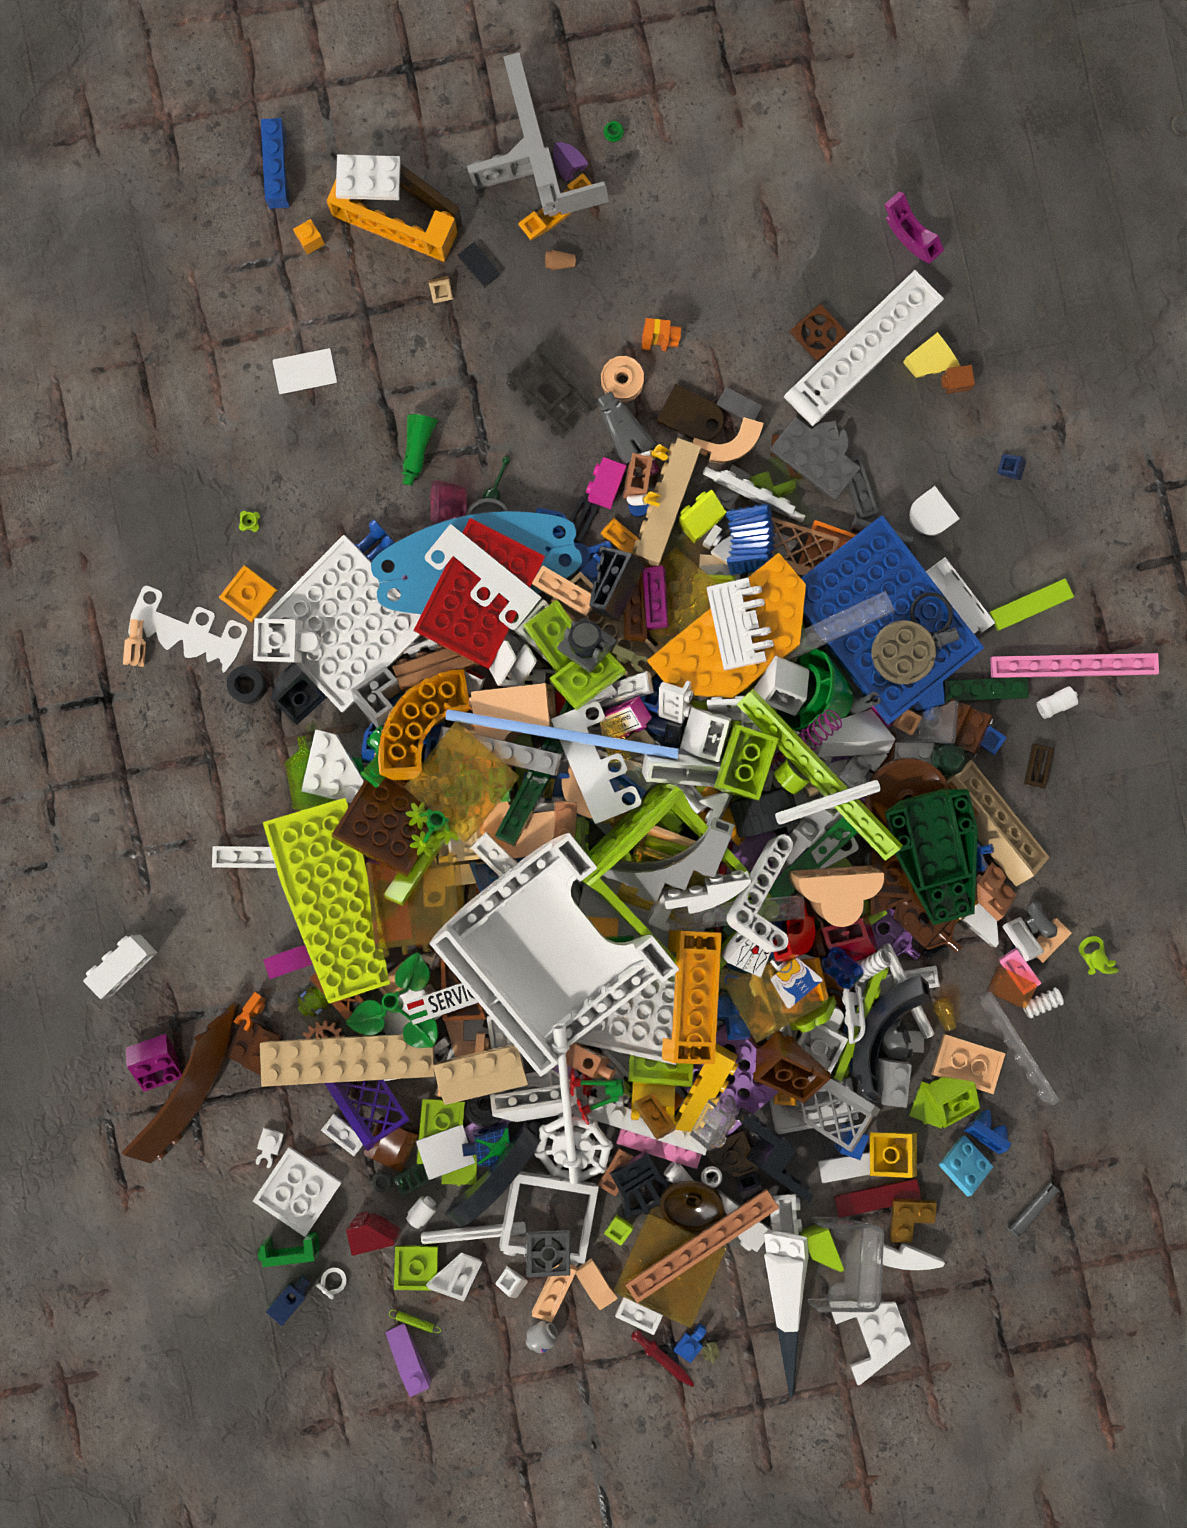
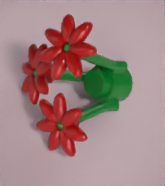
M572 1068L569 1074L571 1096H574L575 1087H580V1085L584 1086L583 1094L590 1097V1089H593L595 1085H605L606 1096H611L591 1106L589 1104L583 1106L581 1099H577L582 1119L589 1125L587 1114L611 1102H618L619 1096H624L623 1080H595L584 1073L582 1075L583 1080H580V1078H575L574 1068Z

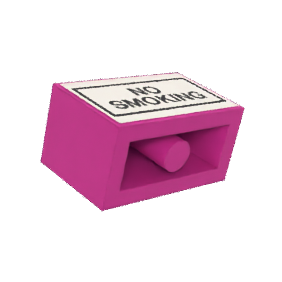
M638 696L607 709L604 712L605 718L600 723L609 737L623 739L633 731L638 733L644 730L652 717Z

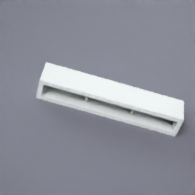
M645 754L642 773L647 782L714 787L723 758L716 762L699 756L678 755L677 759ZM771 766L762 791L771 790L774 775Z

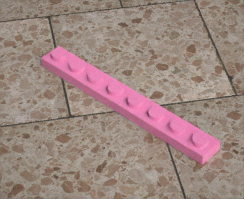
M1158 653L1000 656L990 658L991 678L1159 674Z

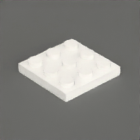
M289 1147L253 1202L306 1237L342 1181L292 1147Z

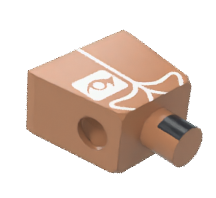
M574 1042L566 1052L567 1065L589 1077L602 1078L603 1076L611 1080L615 1075L616 1069L608 1065L610 1058L588 1045Z

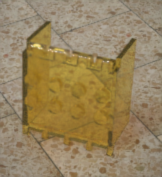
M448 853V855L439 856L440 865H437L435 857L403 906L386 899L384 896L385 891L398 872L379 863V866L378 863H366L375 950L383 949L384 957L389 956V948L402 946L404 955L408 954V945L423 944L424 952H429L428 943L465 906L458 854Z

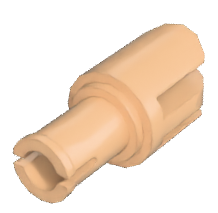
M130 619V634L124 643L123 665L130 663L132 666L138 664V666L144 667L146 641L142 639L143 620Z

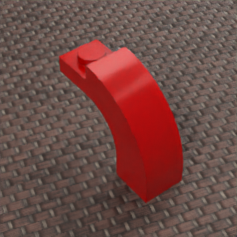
M798 895L782 902L787 922L786 935L788 937V945L785 949L774 952L775 961L783 962L807 953L814 943V918L808 916L804 896ZM776 938L773 939V943L775 946H777Z

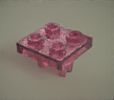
M439 480L432 481L431 494H429V499H431L429 519H431V523L438 524L466 516L467 487Z

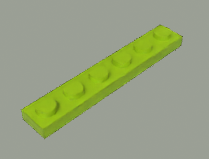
M888 967L871 976L867 981L862 994L865 1018L873 1008L871 1005L874 998L877 999L880 994L881 987L879 985L881 980L886 978L889 971ZM859 1006L855 1013H859ZM854 1026V1039L857 1037L861 1026ZM849 1031L847 1033L848 1041L831 1074L832 1078L841 1082L843 1077L847 1078L850 1066L848 1065L850 1059L853 1058L855 1043H849Z

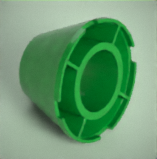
M804 648L792 654L787 659L788 661L809 670L807 699L795 716L776 709V713L795 731L807 729L808 725L813 724V721L818 719L819 715L824 714L825 710L834 711L840 719L845 718L852 707L853 690L831 659L824 652L814 648ZM826 712L827 715H830L835 720H839L832 712ZM827 717L830 723L833 722L831 718Z

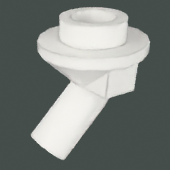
M436 951L421 955L423 960L429 964L431 970L440 967L441 957Z

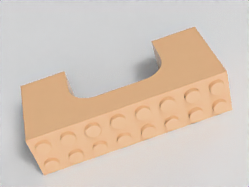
M546 683L471 692V697L469 698V707L473 710V714L548 727L553 726L551 719L557 717L554 687ZM471 724L472 730L477 735L511 743L519 735L523 734ZM477 757V760H475V770L482 771L488 782H490L489 768H497L499 779L500 773L498 768L509 767L508 777L511 778V781L507 782V787H512V791H510L511 802H501L502 795L499 792L500 803L493 804L491 801V791H489L485 804L478 806L479 813L483 817V823L480 825L481 834L483 835L487 831L513 858L527 857L533 851L551 841L553 837L554 811L532 813L515 846L495 837L501 822L515 798L512 765ZM499 782V788H503L502 782Z

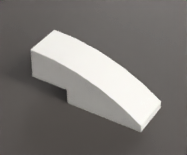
M878 1242L872 1257L877 1263L905 1270L935 1269L943 1267L945 1264L941 1258L901 1242L898 1250Z

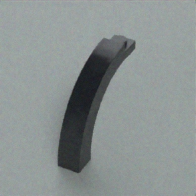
M921 975L909 978L898 984L873 1006L865 1018V1033L855 1043L852 1065L853 1076L861 1081L860 1087L863 1094L873 1101L881 1099L877 1067L879 1053L887 1030L912 1009L932 1002L929 984Z
M538 1119L522 1121L511 1142L497 1161L473 1186L453 1199L445 1215L461 1228L491 1206L514 1181L541 1142L539 1139V1128L544 1124Z

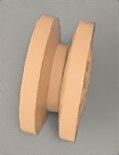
M617 356L610 359L604 365L601 373L602 389L605 394L612 391L615 398H619L623 403L636 399L644 386V372L641 365L635 359L627 356ZM619 376H626L628 381L621 384L617 381V378Z

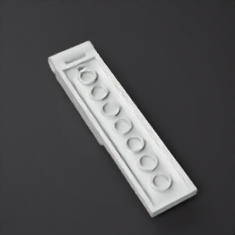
M914 270L785 394L784 398L814 426L920 324L944 298Z

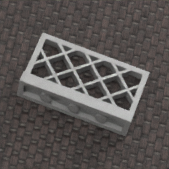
M830 1079L814 1094L816 1105L805 1107V1103L801 1102L802 1108L797 1110L790 1109L789 1105L781 1106L782 1109L850 1152H853L872 1118L877 1116L881 1110L833 1079ZM827 1091L830 1101L819 1103L818 1092ZM844 1101L848 1112L837 1114L835 1103ZM831 1105L833 1116L823 1118L821 1107ZM817 1108L819 1119L809 1121L807 1111ZM860 1112L865 1114L866 1118L863 1123L855 1125L852 1114ZM849 1115L851 1127L840 1129L838 1118ZM834 1119L837 1130L827 1132L824 1122ZM852 1130L854 1138L850 1145H847L843 1142L841 1133Z

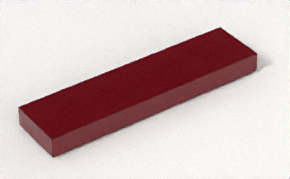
M916 1178L834 1196L839 1218L892 1207L893 1199H921Z

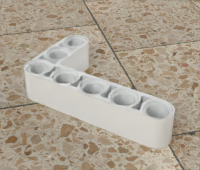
M779 835L767 842L749 874L751 884L738 894L727 914V922L733 929L767 952L780 951L788 945L787 935L757 914L793 848L792 839L787 835ZM778 842H780L782 850L778 848ZM768 859L772 863V868L768 865ZM758 877L762 880V886L758 883ZM748 895L752 897V904L748 901ZM738 913L742 915V922L738 920ZM756 925H757V926L759 927V929H760V933H759V934H758V933L756 932V930H755V926H756ZM773 937L777 940V946L773 943Z

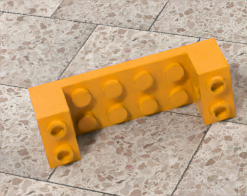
M335 180L327 198V204L333 217L440 261H446L457 235L455 218L452 214L446 211L439 212L435 210L425 233L422 228L415 225L413 227L408 226L399 218L391 219L379 210L372 211L367 209L364 204L360 203L362 199H337Z
M669 930L668 950L670 952H677L676 965L680 970L675 973L672 1038H663L662 1060L672 1063L715 1064L721 933Z

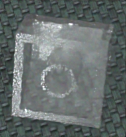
M726 1095L709 1099L693 1127L690 1136L707 1150L722 1147L726 1142L728 1131L736 1124L735 1119L739 1111L734 1097Z

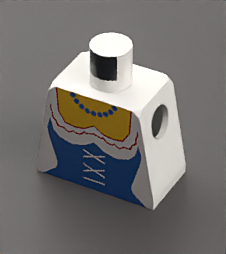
M797 957L790 963L775 961V958L770 962L778 971L771 978V982L788 1009L823 981L820 976Z

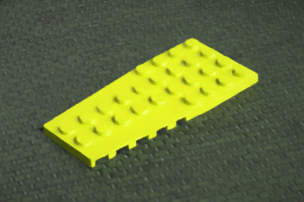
M346 798L262 822L282 888L328 1003L390 984L363 854L332 838V833L348 809Z

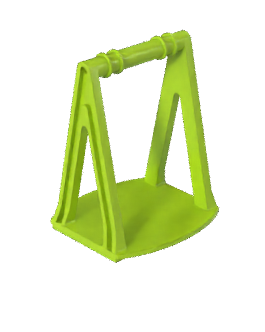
M658 783L641 799L639 807L631 809L587 853L597 866V869L582 880L585 884L595 889L640 936L653 934L600 877L625 856L670 809L698 838L705 833L708 826L691 808L684 792L678 786L668 783ZM726 848L721 861L732 872L738 870L747 872L748 870ZM768 893L757 914L770 921L779 912L781 907ZM736 930L721 944V951L737 933ZM653 935V937L657 940V942L662 946V948L666 951V953L670 956V958H671V959L674 961V963L676 964V958H675V957L670 953V951ZM720 955V971L722 972V968L728 962Z

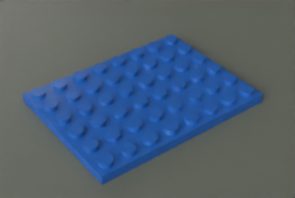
M883 515L801 578L806 584L803 616L866 696L871 692L879 694L874 698L880 697L881 701L874 708L887 725L984 649L983 645L951 605L953 619L947 630L955 627L959 640L943 645L940 649L936 647L935 663L924 678L911 684H896L886 680L878 673L872 661L871 649L879 631L896 621H911L910 608L913 601L919 595L935 592L944 596ZM925 597L915 606V621L929 632L939 631L948 621V609L942 600L936 597Z

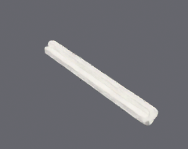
M877 780L778 812L775 814L778 824H784L879 792L881 790L880 784Z
M886 943L882 945L880 949L885 950L891 958L889 968L897 984L904 982L908 978L891 944ZM921 1005L912 1009L911 1012L924 1038L932 1037L934 1031Z
M525 1222L512 1223L510 1236L526 1233ZM503 1224L426 1231L421 1233L422 1244L501 1237Z

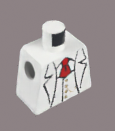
M756 925V926H755V930H756V932L759 934V933H760V929H759V927ZM737 931L720 955L728 963L761 977L771 952L765 951Z

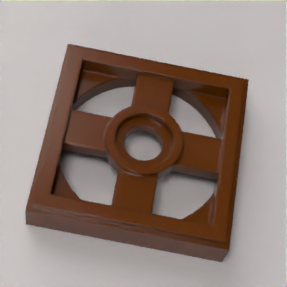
M819 304L790 330V334L816 362L848 335L822 304ZM814 316H824L827 321L822 325H816L812 318ZM804 325L810 330V336L803 340L801 335V329ZM832 327L836 330L834 342L826 336L827 331ZM816 330L822 331L821 337L815 336ZM815 342H820L825 349H813L810 346Z

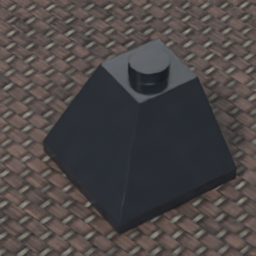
M291 663L278 676L270 700L298 725L327 696L295 663Z

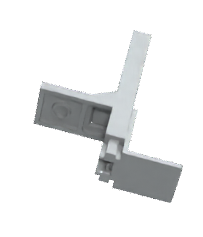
M520 53L504 56L524 138L507 155H496L492 159L478 160L467 166L474 189L478 190L534 174L544 215L549 214V217L557 215L558 212H561V215L609 202L605 181L560 193L549 148H544Z

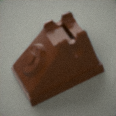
M777 1029L773 1031L771 1039L762 1047L759 1045L756 1047L754 1080L802 1103H805L831 1079L830 1072L806 1052L792 1036L786 1035L784 1037L782 1032Z

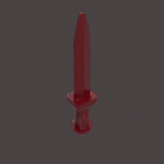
M641 1330L632 1332V1340L634 1342L637 1341L645 1348L644 1351L648 1357L652 1356L678 1380L691 1387L694 1386L687 1373L658 1348L659 1345L656 1341H649L642 1335Z

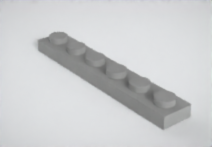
M443 726L437 746L556 776L562 756L561 754Z

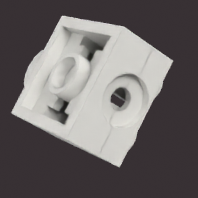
M255 618L253 661L302 663V652H315L321 646V638L318 634L303 631V621Z
M835 1006L829 1021L816 1026L811 1031L800 1032L797 1038V1043L829 1071L830 1074L848 1041L847 1034L839 1030L844 1021V1014L837 1006Z

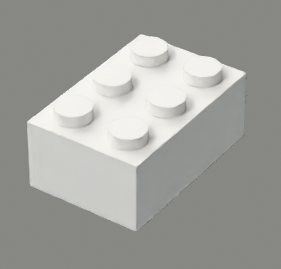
M141 935L123 937L117 943L119 947L115 951L106 953L102 957L103 962L98 967L96 965L93 966L86 973L87 977L83 982L100 999L112 997L158 953Z

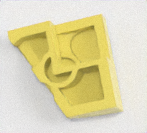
M938 332L907 356L903 362L916 378L930 373H941V371L947 368L960 366L955 355Z

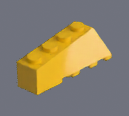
M716 1043L715 1064L703 1065L673 1121L676 1126L675 1130L697 1132L700 1126L704 1128L710 1117L706 1115L709 1109L714 1110L719 1101L716 1098L719 1091L723 1093L729 1083L726 1080L728 1074L733 1075L739 1065L736 1063L737 1054Z

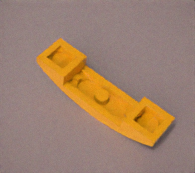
M582 173L569 183L567 189L562 193L592 184ZM541 208L537 212L533 211L520 221L518 225L528 238L533 240L552 229L571 213L561 215V212H558L557 215L549 217V214L544 215L543 208Z

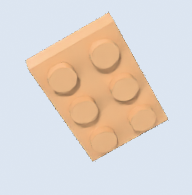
M943 1034L931 1074L941 1078L948 1077L973 1081L976 1089L994 1094L1005 1053Z

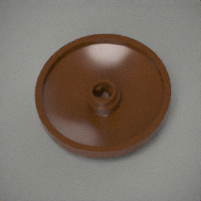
M899 758L886 763L874 773L869 782L877 780L881 790L865 796V806L888 829L884 812L896 803L940 789H949V786L942 773L930 763L917 758Z

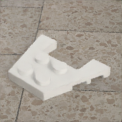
M895 1301L829 1303L836 1324L857 1317L870 1353L869 1358L850 1364L857 1385L866 1381L910 1345Z

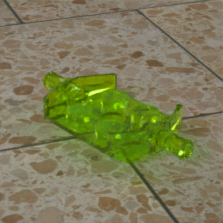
M306 736L297 737L298 752L284 762L293 805L291 807L302 811L333 802L334 799L301 791L311 750L307 748Z

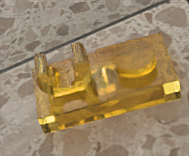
M621 716L600 721L603 736L627 740ZM606 747L608 757L618 753L622 755L624 760L631 759L630 751ZM612 759L610 763L618 762L619 760Z

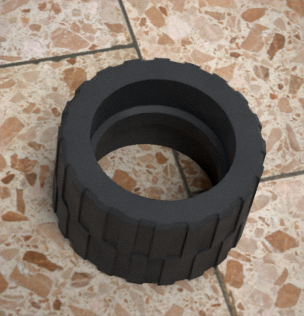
M784 787L762 792L759 801L744 797L729 804L740 838L773 831L800 821V818L784 824H778L776 820V813L797 806L794 795Z

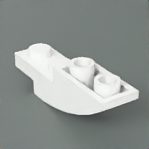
M738 870L728 875L715 874L714 878L711 876L710 878H705V887L697 885L687 890H669L668 893H663L666 909L687 906L688 912L691 914L720 905L739 894L751 884L748 871Z

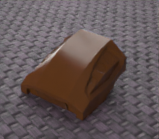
M382 1116L379 1118V1120L384 1121L385 1119ZM377 1123L372 1134L373 1137L382 1132L384 1124ZM399 1127L375 1143L374 1147L367 1151L365 1149L363 1154L387 1167L402 1172L419 1134L416 1132L414 1134V1132L406 1130L404 1127Z

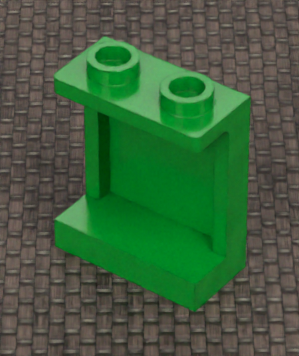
M318 1231L309 1232L303 1240L304 1246L274 1249L272 1237H267L260 1245V1248H258V1260L262 1261V1267L315 1261L320 1254Z

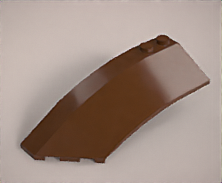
M237 1002L232 1003L221 1016L214 1019L206 1027L208 1029L206 1032L199 1033L194 1037L197 1042L178 1084L152 1121L121 1152L124 1156L150 1164L156 1160L160 1162L168 1154L166 1149L171 1144L175 1146L183 1138L181 1133L194 1119L210 1095L227 1058L226 1054L231 1044L235 1022L233 1021L237 1017L239 1009Z

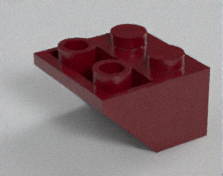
M868 914L861 915L856 922L849 926L838 927L829 923L822 928L827 947L838 965L865 959L878 951Z

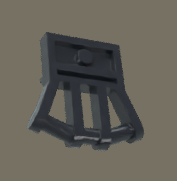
M646 1151L609 1172L622 1195L624 1220H630L633 1216L648 1215L651 1213L650 1210L657 1206L660 1207V1199L663 1192L673 1184L658 1173ZM654 1179L665 1186L659 1194H657L651 1183ZM644 1185L647 1186L653 1197L647 1203H645L638 1191ZM634 1193L640 1206L630 1208L629 1194Z

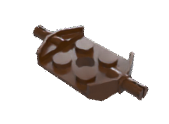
M914 889L913 899L895 906L892 918L926 949L945 944L957 953L963 947L953 939L957 919L933 925L930 918L926 924H921L918 921V915L926 911Z

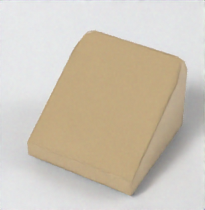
M449 276L429 280L433 303L453 299Z

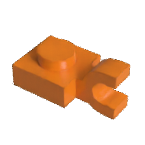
M254 992L242 1010L244 1011L233 1022L239 1025L241 1021L246 1020V1025L243 1029L249 1032L253 1026L252 1016L255 1017L256 1014L258 1015L262 1012L266 999Z

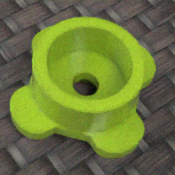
M242 511L240 513L239 529L241 531L252 530L257 532L259 530L258 520L260 519V514L258 512Z

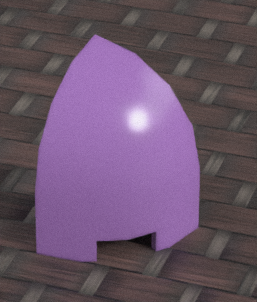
M563 142L555 143L553 149L554 163L559 174L566 182L574 178L572 174L577 170L583 171L587 167L588 162L570 144Z

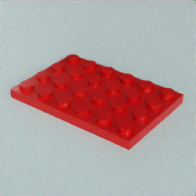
M470 518L462 534L530 588L545 556ZM453 556L446 564L413 632L489 669L509 630V627L499 620V615L510 601L498 593L488 606H481L471 597V591L481 578ZM486 587L479 588L477 597L482 601L489 599L490 590ZM515 610L507 611L505 614L506 621L512 623L517 612Z

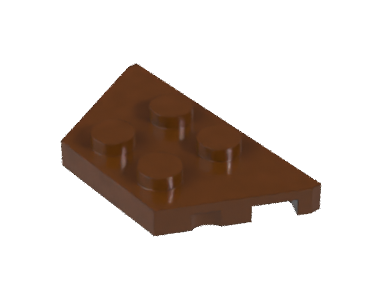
M871 846L870 865L884 873V882L880 891L872 898H869L868 916H873L913 899V887L896 855H892L885 861Z

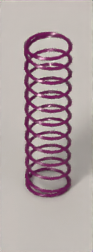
M825 710L824 714L819 715V718L815 719L813 724H809L807 729H804L798 736L802 735L805 743L803 735L810 738L815 744V748H811L808 744L807 746L811 750H816L817 745H822V740L826 741L828 740V735H833V730L838 731L842 728V721L834 711ZM830 711L837 716L841 724L840 727L836 720L827 715L826 712ZM827 717L831 718L837 727L831 724ZM820 721L829 726L832 731L831 734L823 729ZM814 726L819 727L825 733L826 739H823L817 733ZM809 730L819 737L820 744L812 739ZM781 751L776 753L775 757L772 758L775 759L777 767H779V765L777 764L776 759L781 763L784 762L782 758L783 753Z

